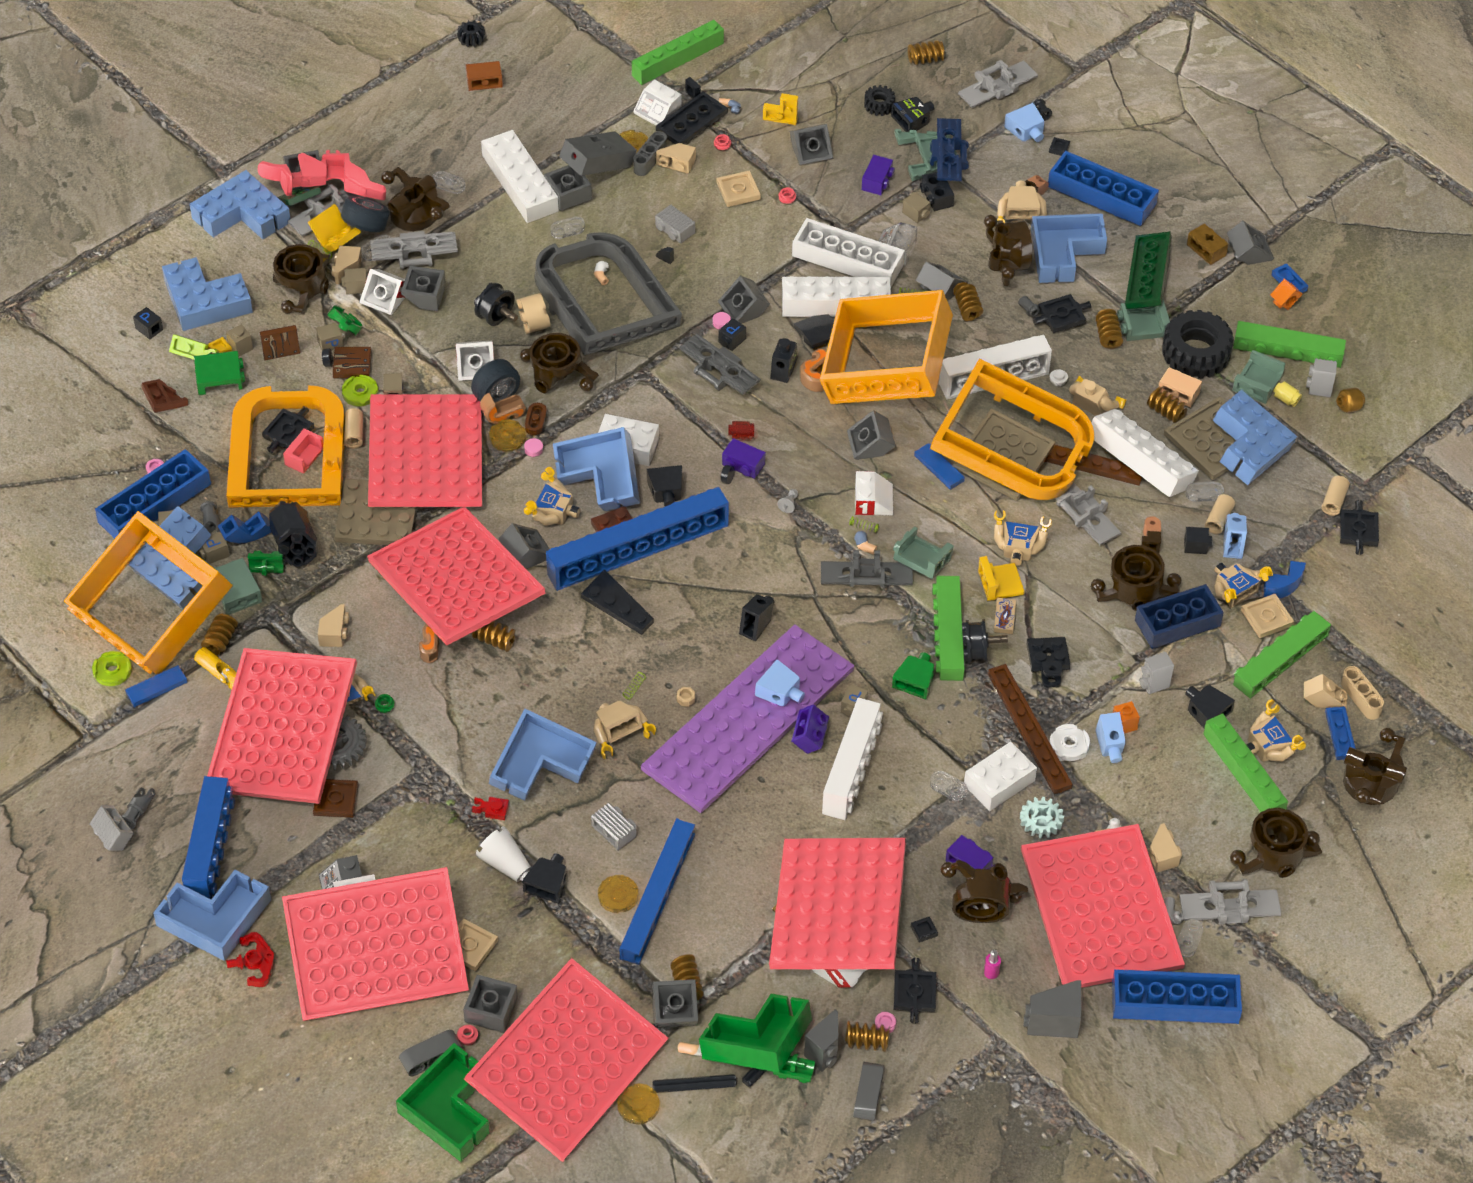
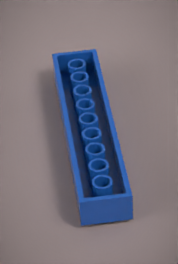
M716 487L698 495L690 496L682 501L674 502L666 507L658 508L650 513L639 515L634 519L623 521L618 525L605 528L599 532L588 534L583 538L570 541L559 547L551 548L546 551L547 575L556 591L598 576L604 569L607 572L728 527L729 502L721 489Z

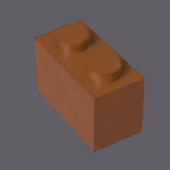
M499 61L466 64L469 91L503 87Z

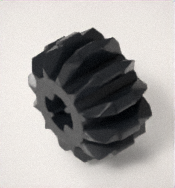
M468 20L467 23L462 22L461 26H458L457 38L461 45H466L467 48L469 46L475 48V45H481L485 41L486 32L481 22L476 23L475 20L473 22Z

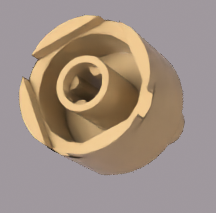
M541 293L516 300L518 309L521 310L519 311L521 321L525 323L523 325L526 334L551 327Z

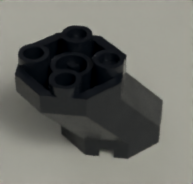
M280 501L269 513L270 530L278 545V552L283 554V559L290 565L295 567L307 565L318 554L317 537L308 520V512L297 502L286 503V501Z

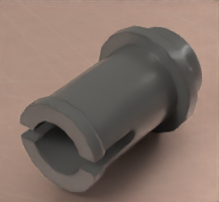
M1022 296L1019 299L1018 304L1026 310L1028 316L1035 317L1039 314V306L1034 304L1028 296Z

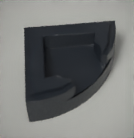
M661 248L657 252L656 257L671 264L674 261V248Z

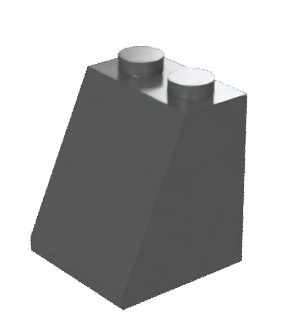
M1081 980L1030 996V1003L1025 1005L1023 1027H1027V1035L1078 1038L1081 1022Z

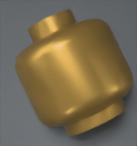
M1355 387L1342 389L1338 394L1336 402L1343 412L1359 411L1365 403V396L1363 392Z

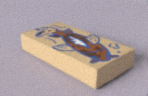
M997 598L994 632L1013 634L1016 608L1015 599Z

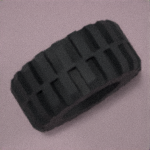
M1202 310L1182 312L1177 317H1173L1165 328L1162 344L1164 360L1168 365L1170 364L1172 369L1191 377H1198L1200 379L1204 378V376H1214V373L1218 374L1226 368L1230 361L1234 342L1233 332L1225 320L1222 321L1220 316H1214L1212 312L1207 311L1206 313L1202 312ZM1199 340L1209 344L1210 347L1195 348L1185 342Z

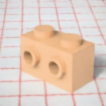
M1170 367L1159 381V387H1162L1161 393L1166 390L1168 392L1166 397L1172 394L1173 400L1179 398V403L1185 402V405L1190 408L1200 394L1202 381Z

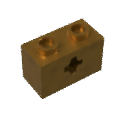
M1205 223L1188 233L1187 246L1208 264L1212 265L1226 256L1228 243Z

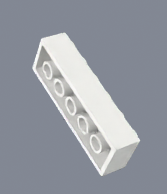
M513 130L481 141L483 158L527 223L559 212L558 196Z
M806 218L793 240L792 256L854 277H890L891 289L904 265L905 250Z
M782 277V317H811L824 314L835 317L840 299L891 295L890 277Z
M1040 335L955 357H948L943 359L939 385L947 400L958 397L979 358L1022 380L1048 375L1052 350L1045 336ZM974 385L970 394L984 391V389Z
M1113 409L1093 418L1091 423L1094 430V441L1168 497L1191 488L1199 470L1193 467L1190 462L1181 458L1177 452L1166 447L1162 441L1154 438L1150 432L1139 427L1135 421L1123 415V412Z
M857 698L823 792L822 814L846 820L847 814L852 813L854 806L853 798L858 796L860 786H858L859 781L863 782L865 776L864 768L869 765L871 759L869 753L875 748L876 734L879 735L881 732L883 712H880L881 703Z

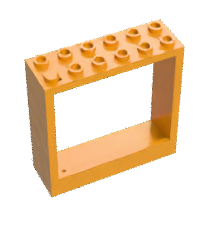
M943 290L839 300L820 376V382L831 404L935 396L953 317ZM932 321L922 366L845 372L855 328Z
M137 511L66 597L64 602L69 605L67 609L142 669L150 675L152 672L158 675L164 671L233 585L216 569ZM147 543L203 586L148 654L143 656L88 612L143 545Z

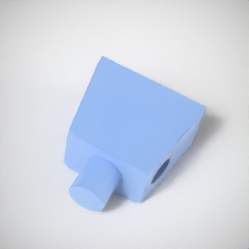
M1033 103L1005 115L1004 127L1021 141L1033 138L1036 142H1040L1044 138V119Z
M1238 513L1227 515L1224 529L1223 557L1242 559L1247 534L1246 516L1239 515ZM1232 537L1236 538L1238 542L1235 544L1231 543Z
M776 660L758 680L755 688V696L780 706H785L790 699L800 703L805 693L799 690V676L779 660Z
M1120 712L1101 714L1095 732L1102 756H1109L1111 763L1121 762L1125 737Z

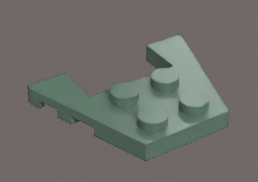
M895 129L894 134L898 145L916 142L924 162L908 166L911 180L916 181L922 178V175L936 172L937 161L934 162L933 166L930 165L932 154L930 143L932 139H937V132L917 133L916 130L901 132V129Z

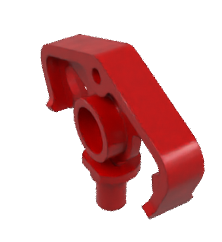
M251 932L244 937H240V945L248 946L250 942H256V950H249L244 958H242L241 954H238L239 957H236V959L226 960L227 968L238 967L242 970L243 966H246L251 970L259 969L263 976L261 978H256L255 976L248 977L247 986L265 987L269 983L274 965V953L259 933Z

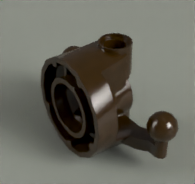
M400 167L395 168L393 171H384L381 175V180L384 184H392L395 176L404 184V188L387 204L391 222L402 230L412 232L424 230L430 227L436 220L441 219L444 214L443 212L450 208L448 202L438 197L437 184L430 175H426L423 178L410 177Z
M987 215L984 219L986 236L993 247V250L990 252L988 267L993 271H1000L1002 273L1003 285L1009 286L1010 280L1015 276V271L1027 270L1031 266L1032 240L1030 230L1024 220L998 223L994 215Z
M304 244L287 246L279 251L273 262V282L295 291H300L297 306L290 300L282 302L281 310L283 313L291 314L292 312L303 314L310 298L319 293L326 294L329 280L326 277L324 268L330 259V255L320 253L319 249Z
M549 333L535 340L529 349H523L520 353V358L523 362L531 363L534 372V385L538 391L544 394L558 380L566 378L575 370L585 376L579 384L583 391L588 392L592 390L594 380L599 376L597 372L593 371L582 361L581 350L577 340L567 334Z
M1130 545L1117 551L1112 558L1110 575L1114 582L1113 588L1103 592L1106 587L1105 582L1098 578L1091 582L1090 587L1096 593L1098 602L1118 599L1130 604L1132 609L1136 611L1137 606L1152 602L1159 595L1170 596L1180 593L1179 585L1182 579L1179 574L1171 573L1166 580L1168 585H1164L1165 563L1161 555L1145 545Z
M1384 728L1380 732V739L1384 743L1396 742L1390 759L1379 753H1366L1352 747L1348 749L1344 760L1346 768L1343 783L1346 791L1359 803L1368 805L1384 804L1393 799L1398 792L1399 785L1403 782L1407 767L1404 766L1400 753L1406 738L1395 735L1394 730L1391 728Z
M1269 808L1257 815L1250 832L1252 845L1258 852L1257 858L1245 864V853L1241 850H1234L1230 854V861L1234 865H1238L1242 874L1251 873L1262 868L1277 872L1280 878H1286L1295 872V868L1302 861L1303 857H1313L1322 854L1318 844L1320 837L1317 832L1308 831L1307 825L1302 818L1291 810Z
M957 860L954 863L945 862L941 866V873L946 878L953 877L957 870L966 878L965 882L956 887V893L953 894L952 912L955 916L965 921L991 923L1002 920L1009 915L1010 902L1018 903L1022 899V895L1028 892L1027 886L1020 883H1011L1008 878L1007 869L1001 863H996L987 869H974L968 863Z

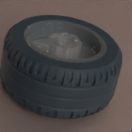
M350 196L345 199L341 218L345 223L355 228L369 232H381L386 228L390 212L385 205L375 200L360 196Z
M492 360L483 365L474 375L471 383L472 393L480 402L484 395L490 393L495 403L515 395L520 385V375L507 360Z

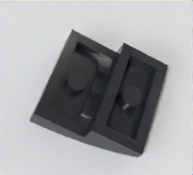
M829 314L811 316L794 323V328L803 336L804 342L813 349L829 342L834 319Z

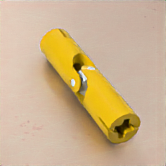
M206 647L199 649L195 654L194 660L232 690L237 672Z

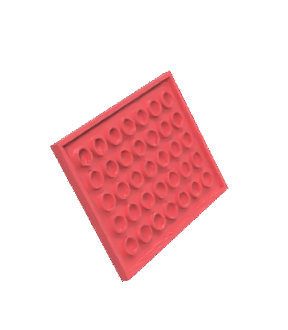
M371 394L368 507H482L480 401L474 394Z
M462 507L367 556L369 563L446 645L546 594L545 588L466 507Z
M244 648L207 776L228 778L229 785L233 787L232 795L320 804L357 666L356 659Z
M1139 824L1021 845V852L1062 985L1076 980H1081V988L1112 982L1114 969L1167 972L1184 968L1185 963Z
M785 839L769 961L770 969H895L906 839Z
M447 867L282 897L303 1021L469 991Z
M571 958L472 1068L464 1080L563 1162L667 1042L668 1037Z

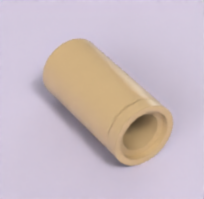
M356 408L348 409L345 412L344 444L352 449L359 448L363 444V412Z
M1334 476L1331 479L1321 507L1324 513L1331 516L1340 513L1350 485L1345 477Z
M1225 494L1218 496L1205 523V528H1209L1210 533H1222L1227 515L1231 514L1235 506V501L1232 497Z

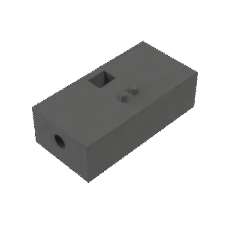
M616 131L565 139L559 157L580 176L631 168L633 157L637 150Z

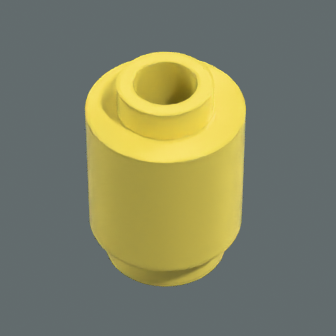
M1285 381L1279 382L1273 390L1275 392L1274 397L1288 406L1292 405L1295 407L1302 397L1299 390Z

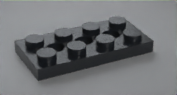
M703 91L657 124L655 130L656 132H664L667 135V139L674 144H686L726 115L728 108Z

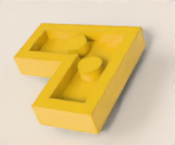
M781 93L780 105L764 103L763 120L796 125L798 121V96Z

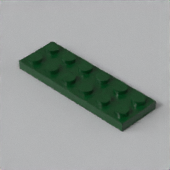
M1170 231L1136 235L1125 300L1126 309L1162 305L1172 239Z

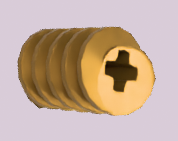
M935 40L934 43L929 41L927 44L922 42L921 45L919 43H916L914 46L912 44L908 45L907 50L910 63L914 61L915 65H918V60H920L924 64L925 59H927L928 63H931V58L937 62L938 57H940L941 61H944L942 41Z
M966 282L958 283L954 287L953 293L962 319L964 321H972L983 314L982 304L976 287Z
M1114 309L1099 311L1095 320L1101 345L1108 349L1120 347L1123 344V338L1116 311Z
M1162 387L1156 388L1147 400V405L1151 409H1155L1157 413L1161 412L1162 416L1170 421L1172 420L1173 423L1183 419L1187 414V408L1184 409L1185 402H1181L1178 405L1179 398L1173 400L1172 394L1166 397L1168 392L1165 390L1161 393Z
M223 613L216 615L201 642V647H206L216 656L220 652H224L229 640L232 638V634L235 632V628L238 626L237 620Z
M495 621L472 632V637L508 652L515 640V629H511L508 632V626H504L501 629L502 624L498 623L495 627Z
M685 954L675 958L670 964L674 981L695 979L698 1001L703 997L704 992L700 984L701 979L698 976L699 971L696 969L695 956Z
M848 1021L845 1043H848L849 1048H852L854 1043H856L857 1049H860L864 1043L866 1050H869L872 1044L874 1051H877L881 1045L882 1051L885 1052L888 1047L890 1026L887 1031H885L882 1024L879 1030L876 1029L875 1024H872L871 1028L868 1029L867 1023H864L863 1027L860 1028L858 1022L855 1023L854 1027H851V1023Z

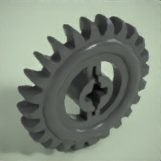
M350 716L342 718L339 731L344 733H338L330 763L335 771L338 764L344 769V762H348L352 766L351 758L358 761V755L363 756L362 749H366V732L362 729L361 724H357L356 719L350 720Z

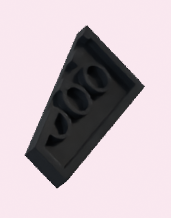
M605 569L581 593L583 600L641 635L654 623V618Z

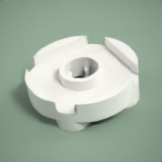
M1064 724L1058 726L1055 732L1051 734L1050 744L1060 761H1076L1086 757L1090 739L1085 730L1078 729V726L1074 724ZM1067 740H1070L1072 743L1075 744L1067 745L1066 742Z

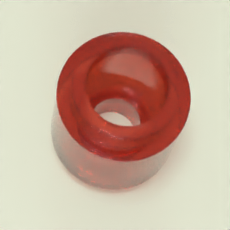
M732 421V425H728V436H732V439L737 440L754 438V423H750V421Z

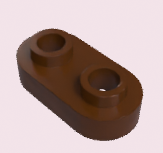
M537 402L531 404L528 408L525 431L530 435H538L544 429L547 416V408L544 404Z

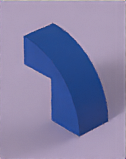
M259 511L245 523L231 515L218 525L224 539L233 543L255 541L271 533L268 517Z
M1290 561L1288 576L1279 574L1268 576L1269 579L1264 583L1263 598L1276 594L1280 599L1292 594L1302 581L1306 563Z

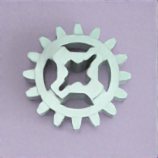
M1034 797L1033 803L1028 800L1026 806H1022V811L1020 812L1021 826H1025V832L1032 831L1031 836L1038 834L1039 838H1042V835L1045 834L1049 838L1051 832L1056 835L1057 829L1061 830L1064 821L1063 809H1058V803L1053 805L1052 799L1045 801V797H1042L1041 801H1038Z

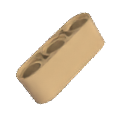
M1355 666L1345 668L1341 681L1342 688L1366 718L1370 720L1378 719L1384 705L1383 698L1359 668Z

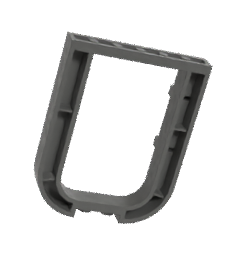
M601 232L587 234L586 240L560 248L554 243L544 248L536 259L534 275L536 286L549 303L550 313L558 316L569 332V335L577 340L580 350L584 355L680 327L682 313L636 249L627 240L617 235ZM591 256L608 257L616 263L653 317L599 333L554 268Z

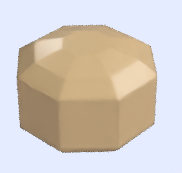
M682 687L677 691V702L681 706H691L695 703V691L691 687Z

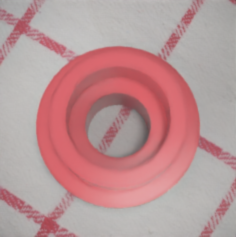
M720 134L715 138L714 146L719 150H726L730 148L731 140L727 135Z
M783 188L779 193V200L785 204L793 203L796 200V193L792 188Z
M464 1025L459 1028L457 1038L463 1045H472L478 1039V1030L472 1025Z

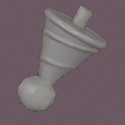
M791 489L788 492V496L778 500L777 505L782 512L792 513L795 510L794 499L798 496L796 489Z

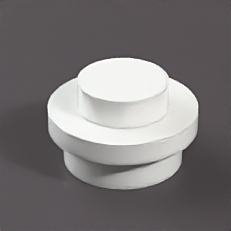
M1057 369L1050 373V381L1054 386H1063L1068 380V374L1063 370Z

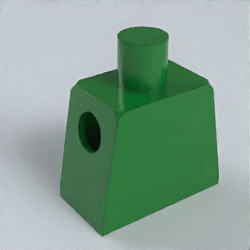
M925 652L920 653L918 658L912 655L908 656L894 673L892 688L927 700L934 674V664L929 662L931 656Z

